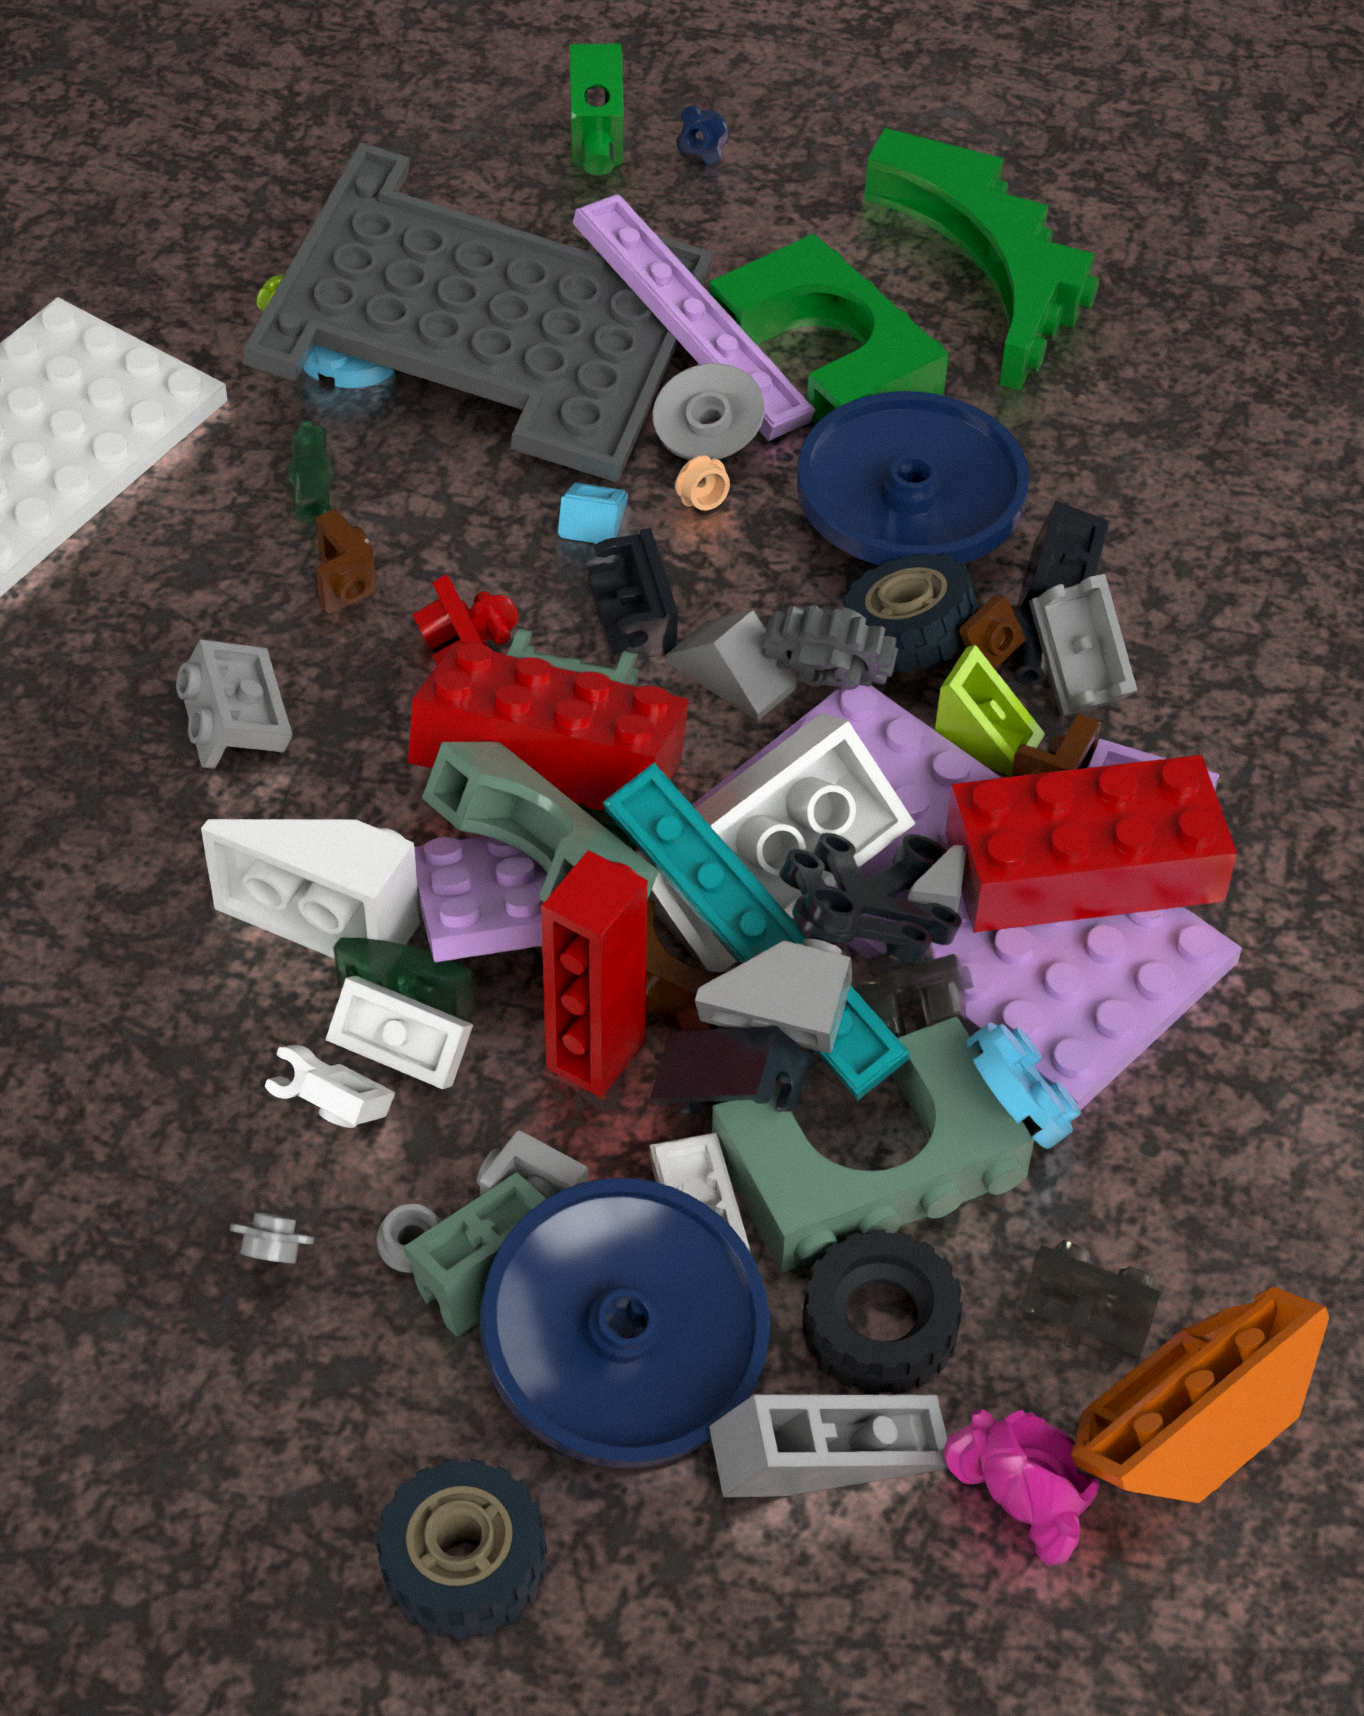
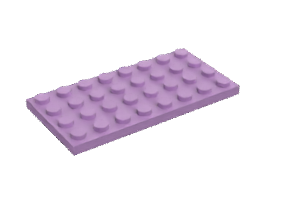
M858 685L855 689L851 690L840 687L695 801L692 806L694 808L698 807L820 713L847 720L916 823L859 867V871L865 881L893 865L892 860L903 837L906 835L916 834L925 836L936 841L948 851L950 848L945 830L952 784L1001 777L873 686ZM905 889L893 897L908 900L910 889ZM962 890L958 909L962 924L953 942L949 945H939L932 942L921 963L911 964L897 959L887 950L885 942L856 936L852 941L847 942L849 946L945 1019L957 1016L970 1037L989 1022L997 1026L1002 1023L1010 1031L1019 1027L1035 1044L1042 1056V1060L1035 1064L1038 1072L1050 1086L1055 1082H1059L1070 1093L1080 1110L1238 963L1242 947L1185 907L973 933ZM863 913V914H862V915H865V916H869V917H873V918H877V919H881V920H885V921H889V922H894V923H897V922H898V920H894V919L884 918V917L875 916V915H870V914H866V913Z

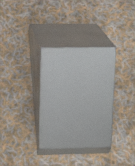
M754 610L706 621L667 653V663L757 722L791 694L797 685V680L790 669L778 668L776 666L778 660L765 656L766 648L762 646L766 630Z

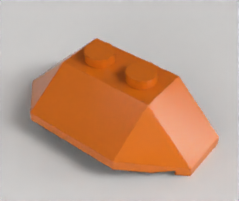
M1273 1286L1256 1294L1254 1297L1255 1302L1226 1308L1183 1328L1082 1411L1076 1434V1444L1073 1445L1071 1451L1074 1465L1126 1491L1199 1504L1300 1417L1329 1321L1326 1306Z

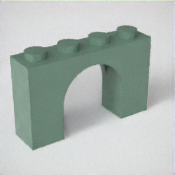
M957 1016L898 1038L910 1052V1059L895 1070L892 1077L922 1125L929 1142L914 1158L897 1167L878 1171H862L847 1168L828 1160L809 1143L791 1111H776V1100L780 1094L776 1084L768 1103L757 1104L753 1100L725 1101L713 1106L712 1133L717 1132L730 1180L781 1273L801 1265L812 1267L817 1259L821 1260L825 1256V1250L833 1243L839 1244L845 1241L848 1235L857 1232L860 1235L872 1233V1230H885V1233L894 1234L901 1226L924 1217L940 1218L956 1210L961 1203L983 1194L998 1195L1005 1193L1027 1178L1034 1139L1023 1121L1017 1123L1007 1112L981 1076L973 1059L980 1055L978 1049L967 1047L966 1040L970 1036Z

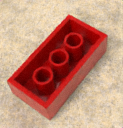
M454 643L413 697L408 763L432 769L442 742H500L577 805L606 812L603 802L653 763L671 781L681 763L689 699L671 695L667 690L657 686L637 687L613 681L608 676L599 672L586 671L580 673L555 667L541 658H517L493 652L491 648L483 644Z
M1202 755L954 783L951 787L945 834L949 848L953 845L963 846V851H966L961 890L973 933L1225 902L1238 853Z

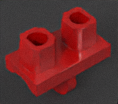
M448 574L432 582L439 599L412 614L431 649L456 635L460 639L454 643L459 644L478 643L488 646L486 641L493 640L497 645L506 644L511 639L510 631L515 627L519 618L518 610L508 596L490 595L486 591L480 592L474 597L475 604L469 609L466 602L461 600ZM454 643L432 654L437 665Z

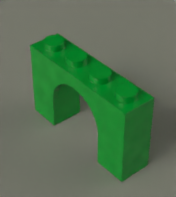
M814 233L709 281V293L756 345L788 330L807 326L828 327L842 331L863 345L856 351L808 373L807 401L815 408L811 420L814 424H817L822 418L838 407L874 394L912 391L944 395L949 353L936 339H932L910 319L904 310L897 308L877 290L870 280L860 275L842 258L839 252L831 249Z

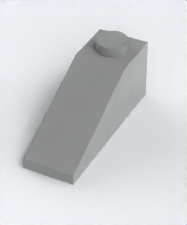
M752 1395L709 1426L723 1497L790 1496L940 1471L948 1468L942 1453L947 1441V1435L937 1395Z

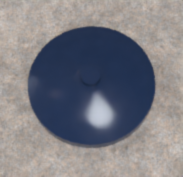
M900 391L874 394L856 399L838 407L822 418L809 432L800 450L797 491L801 507L808 520L824 538L836 547L861 560L881 565L880 563L890 559L896 560L902 558V556L923 555L924 553H934L937 556L947 555L952 557L953 561H960L962 564L973 561L1000 546L1013 533L1022 519L1026 506L1029 469L1026 457L1017 440L1009 430L986 412L947 396L925 392Z
M636 1178L598 1179L569 1187L545 1199L530 1210L507 1235L492 1263L482 1293L480 1307L482 1351L493 1384L502 1400L513 1415L541 1441L563 1454L594 1465L613 1468L655 1466L686 1456L712 1440L709 1426L751 1396L763 1370L769 1345L770 1312L767 1293L759 1269L745 1243L735 1230L705 1203L674 1187L654 1181Z

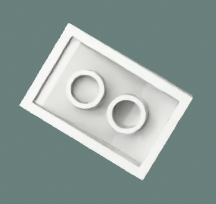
M208 819L201 828L214 907L220 912L382 979L421 923L414 842L404 839L393 830L379 829L352 819Z

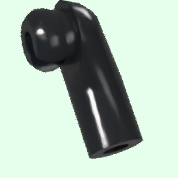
M1011 605L1026 639L1019 646L1016 677L1025 685H1039L1045 680L1047 666L1033 616L1027 608Z

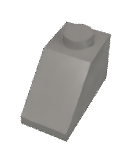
M804 939L801 945L782 941L699 987L695 998L699 1019L702 1022L730 1029L777 1026L801 1047L832 1054L853 979L851 957L841 955L842 951L840 948L822 940Z

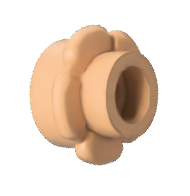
M707 455L696 456L686 463L675 482V490L681 496L682 504L686 507L695 506L697 509L704 511L719 506L726 498L730 488V480L723 463L716 458L710 460Z

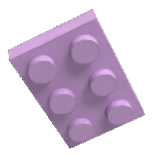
M487 836L464 840L442 837L430 840L424 846L414 847L419 904L434 962L542 946L541 905L544 902L538 897L547 872L537 861L519 849Z

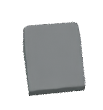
M953 845L911 887L908 900L924 904L938 903L958 913L966 856L963 846Z

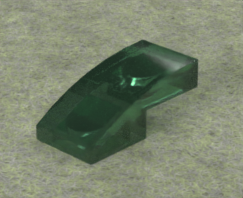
M341 937L333 946L337 983L342 988L346 978L358 976L464 1021L474 1011L472 971L451 960L434 962L431 952L404 944L376 939Z

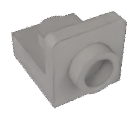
M518 1129L502 1150L495 1148L488 1154L477 1176L480 1196L518 1172L547 1199L564 1189L588 1182V1167Z

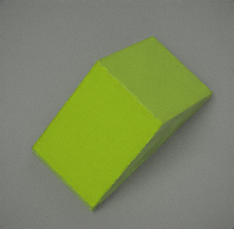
M976 645L967 647L940 687L935 731L984 766L1012 777L1014 755L1021 744H1026L1037 748L1045 733Z

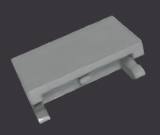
M1105 574L1088 577L1081 581L1080 584L1065 589L1063 584L1048 589L1038 598H1033L1029 601L1060 717L1113 705L1138 691Z

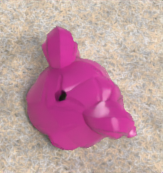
M984 1409L972 1412V1424L947 1438L942 1453L948 1469L964 1484L986 1482L992 1498L999 1505H1002L1003 1509L1015 1520L1031 1524L1028 1536L1036 1544L1035 1552L1047 1567L1064 1564L1068 1561L1070 1555L1077 1547L1080 1537L1078 1517L1092 1503L1100 1487L1096 1478L1089 1474L1081 1473L1080 1468L1074 1465L1071 1457L1072 1447L1075 1445L1074 1440L1064 1431L1047 1424L1045 1419L1037 1417L1033 1412L1025 1413L1023 1410H1019L998 1422Z

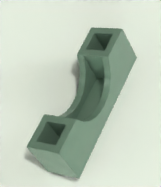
M441 743L422 799L460 831L476 833L502 841L537 861L547 872L538 897L543 902L546 901L588 850L611 862L624 863L631 867L639 876L647 879L648 900L659 871L502 743Z

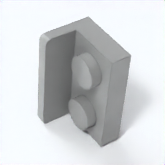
M199 639L188 663H183L178 671L176 689L178 697L184 699L189 718V739L191 743L196 744L201 766L203 768L215 769L227 746L284 752L293 735L267 648Z

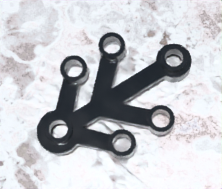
M834 833L821 834L812 853L801 849L790 850L779 871L781 879L786 884L801 891L802 896L796 900L792 914L795 921L800 925L801 932L808 939L822 940L833 945L850 942L855 936L885 942L887 950L894 957L907 963L918 964L923 961L932 942L939 945L951 944L962 924L959 914L947 906L938 903L924 904L893 897L905 889H911L917 880L947 852L939 843L925 836L916 834L904 836L892 860L893 865L865 881L854 859L856 853L855 846L846 838ZM824 870L833 874L838 888L825 884L822 878ZM863 913H866V914H870V915H875V916H880V917H884V918L894 919V920H898V922H897V923L889 922V921H885V920H881V919H877V918L865 916V915H862V914H863Z

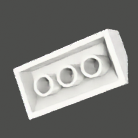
M820 713L695 808L792 919L794 918L792 909L796 900L802 894L800 890L786 884L779 875V871L790 850L801 849L812 853L821 834L834 833L846 838L855 846L856 853L854 859L859 868L916 824L849 721L824 713ZM641 851L637 852L638 855L650 863ZM824 870L822 878L825 884L832 887L836 886L833 874ZM658 872L648 898L655 901V915L703 970L724 972L736 963L735 959Z

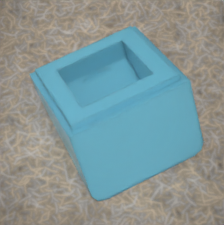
M575 482L561 497L558 525L559 536L563 539L595 544L606 539L616 538L627 504L628 493L621 489Z

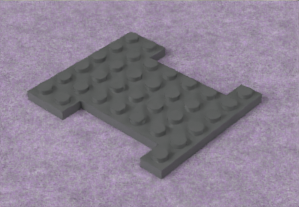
M360 142L243 348V365L296 381L315 345L521 409L523 411L512 433L510 449L618 483L679 341L599 252L595 254L399 193L409 174L410 157ZM656 234L703 286L711 268L714 252Z

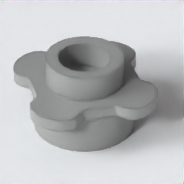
M255 1212L252 1225L231 1223L230 1231L243 1233L240 1254L269 1261L296 1263L299 1243L314 1244L315 1238L314 1236L295 1233L296 1219L274 1214Z

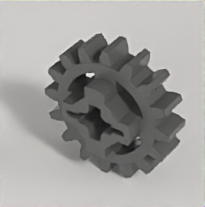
M816 605L804 607L803 610L795 606H789L787 613L776 610L773 614V619L768 621L762 646L766 648L765 656L767 658L778 660L776 665L778 668L796 670L795 676L799 678V681L817 688L822 685L840 686L847 690L855 689L858 685L870 687L872 682L885 684L887 677H892L898 648L895 647L896 638L884 636L886 629L883 626L865 625L867 618L845 607L832 610L820 609Z

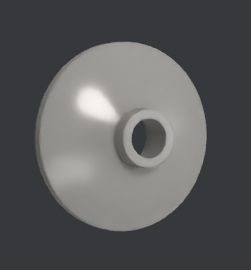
M702 364L677 374L662 388L654 403L653 424L661 443L675 455L688 460L700 455H707L710 460L713 458L721 459L738 452L755 437L764 418V399L756 381L745 371L727 364ZM710 420H718L714 423L706 424Z

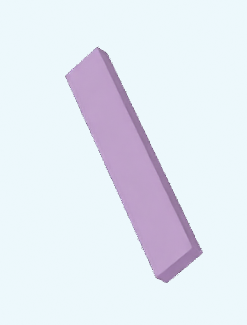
M619 194L576 209L573 219L574 226L699 365L710 363L731 365L745 371L756 381L762 392L765 405L764 418L759 431L768 441L811 423L815 408Z

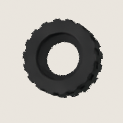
M872 1230V1233L862 1235L857 1232L846 1236V1240L839 1244L833 1243L825 1250V1256L821 1260L817 1259L811 1268L810 1281L806 1283L802 1324L803 1333H807L806 1346L811 1356L815 1355L819 1360V1367L827 1375L832 1374L840 1380V1384L850 1389L852 1387L863 1389L866 1394L879 1395V1392H892V1395L906 1393V1389L913 1386L920 1388L929 1383L930 1377L934 1373L940 1374L946 1367L949 1353L953 1354L957 1343L963 1302H960L962 1289L959 1279H955L952 1275L953 1267L945 1257L942 1259L935 1253L933 1246L925 1241L920 1243L912 1239V1235L903 1232L892 1234L885 1233V1230ZM871 1283H886L897 1286L908 1293L914 1301L917 1309L916 1323L906 1335L892 1341L869 1339L860 1334L848 1319L847 1304L851 1296L859 1288Z

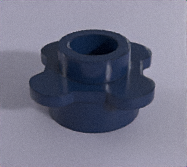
M695 105L688 106L681 113L684 124L682 134L676 138L677 147L685 155L693 153L702 157L706 164L714 165L722 158L720 149L726 144L728 139L727 124L723 117L715 111H700ZM699 131L703 134L704 140L699 137Z

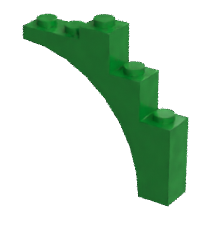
M884 128L868 157L864 200L902 212L935 229L960 247L986 274L1001 300L1009 328L1004 346L999 385L1021 390L1029 371L1038 372L1041 367L1047 346V339L1045 337L1054 338L1059 325L1073 328L1082 308L1089 310L1092 308L1099 286V278L1091 276L1095 253L1051 242L1053 229L1046 227L1049 205L1007 194L1008 182L1001 180L1004 158Z

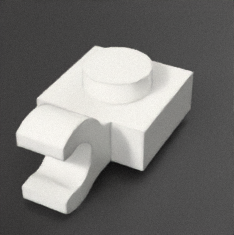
M289 1045L279 1047L276 1055L293 1065L295 1076L292 1082L282 1076L267 1079L265 1088L272 1095L282 1099L300 1096L319 1106V1115L322 1118L342 1127L354 1128L358 1124L387 1116L395 1092L342 1064L330 1066L317 1059L304 1046Z

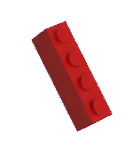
M588 850L541 905L546 1069L602 1098L645 1044L648 880L639 876L628 865L621 862H611Z

